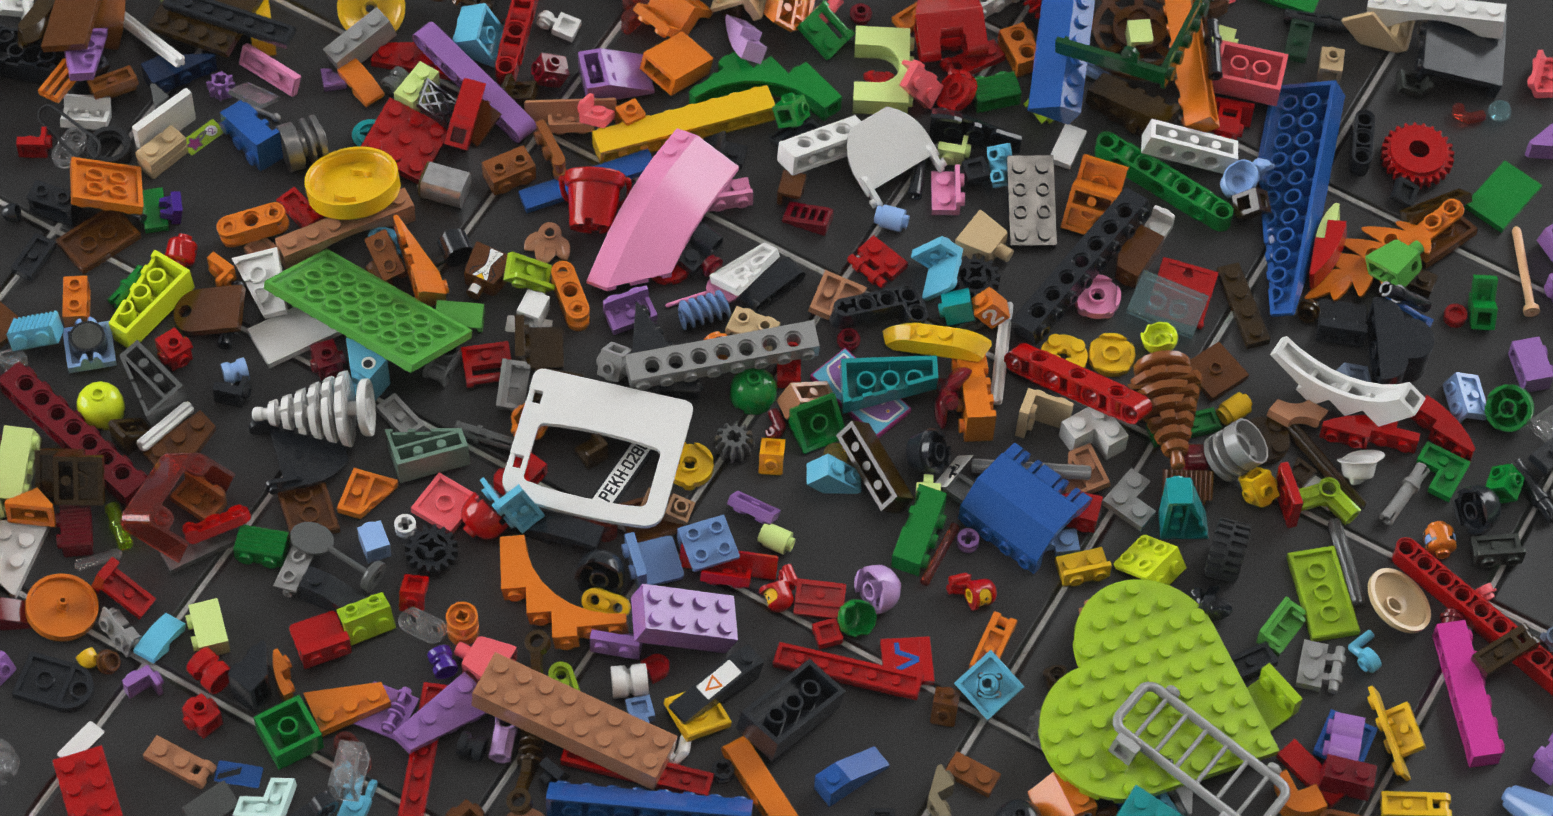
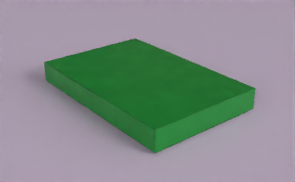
M1504 160L1473 194V202L1465 204L1464 208L1503 233L1539 193L1543 185Z

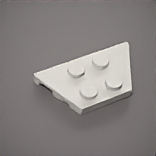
M7 520L0 521V586L9 593L12 599H17L51 527L9 523Z

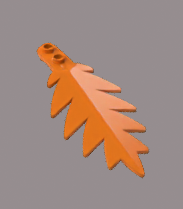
M1448 199L1441 207L1428 214L1417 225L1397 221V226L1402 230L1376 226L1362 227L1361 229L1364 233L1379 242L1346 238L1344 247L1357 255L1341 253L1335 265L1338 269H1333L1315 289L1312 288L1305 296V299L1312 298L1314 300L1331 294L1333 300L1338 301L1348 291L1352 283L1358 296L1363 297L1374 280V277L1368 274L1365 256L1393 240H1399L1407 245L1417 240L1423 245L1424 253L1426 255L1430 254L1432 248L1431 240L1462 217L1464 214L1463 204L1456 199Z

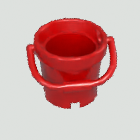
M604 167L570 168L565 171V176L558 178L561 195L569 203V227L573 231L592 233V231H599V234L608 233L616 218L617 209L621 208L632 189L631 178L625 177V174L621 171ZM626 183V197L618 202L620 190L623 189ZM565 185L568 187V194L566 192Z

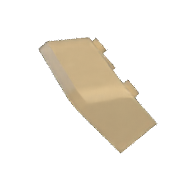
M1371 11L1342 18L1341 22L1360 44L1400 53L1407 51L1409 48L1415 20L1386 27L1375 12Z

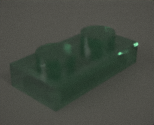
M1292 18L1284 54H1289L1288 60L1305 64L1315 23Z

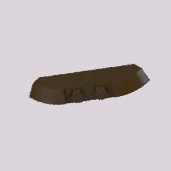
M37 0L18 24V45L21 49L33 46L44 38L55 0Z

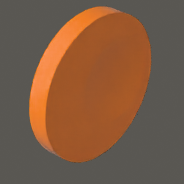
M52 574L38 580L29 590L25 603V614L30 626L39 635L53 641H71L84 636L94 626L99 610L98 598L93 588L83 579L70 574Z

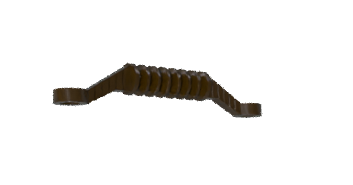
M533 630L525 637L524 643L531 656V669L543 674V655L550 649L551 640L543 630ZM536 639L544 640L539 647H532V643ZM523 729L520 731V735L523 738L519 740V745L522 747L518 749L520 756L517 758V764L521 766V772L515 789L508 794L506 804L511 813L519 816L525 815L532 809L533 799L528 792V788L537 768L541 767L542 759L540 757L543 756L541 748L544 747L542 738ZM520 797L526 798L523 805L514 806L516 799Z

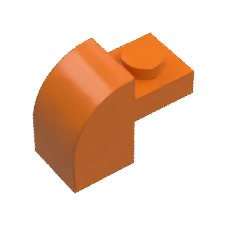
M1284 770L1280 773L1279 776L1288 783L1290 788L1289 800L1279 812L1282 816H1319L1322 811L1327 809L1328 805L1317 784L1298 791L1288 771ZM1274 785L1275 793L1277 796H1279L1280 790L1276 785Z

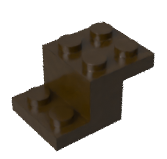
M36 448V488L38 487L46 498H54V505H104V455H85V449Z

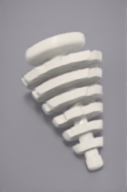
M348 370L339 372L336 379L334 376L325 378L322 385L319 381L311 384L307 395L306 389L302 388L296 391L294 399L292 394L282 396L281 406H279L278 400L274 399L269 401L267 408L254 407L252 410L254 421L268 420L270 425L279 427L281 419L283 428L288 430H294L296 423L299 434L307 435L311 431L314 438L323 439L325 435L329 442L337 443L340 439L342 445L352 447L355 442L356 415L359 429L364 436H373L376 427V403L372 382L369 378L359 381L355 401L354 386L352 385V379Z

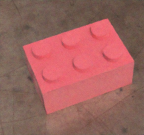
M1222 40L1220 49L1223 77L1220 80H1212L1214 93L1277 106L1289 54Z

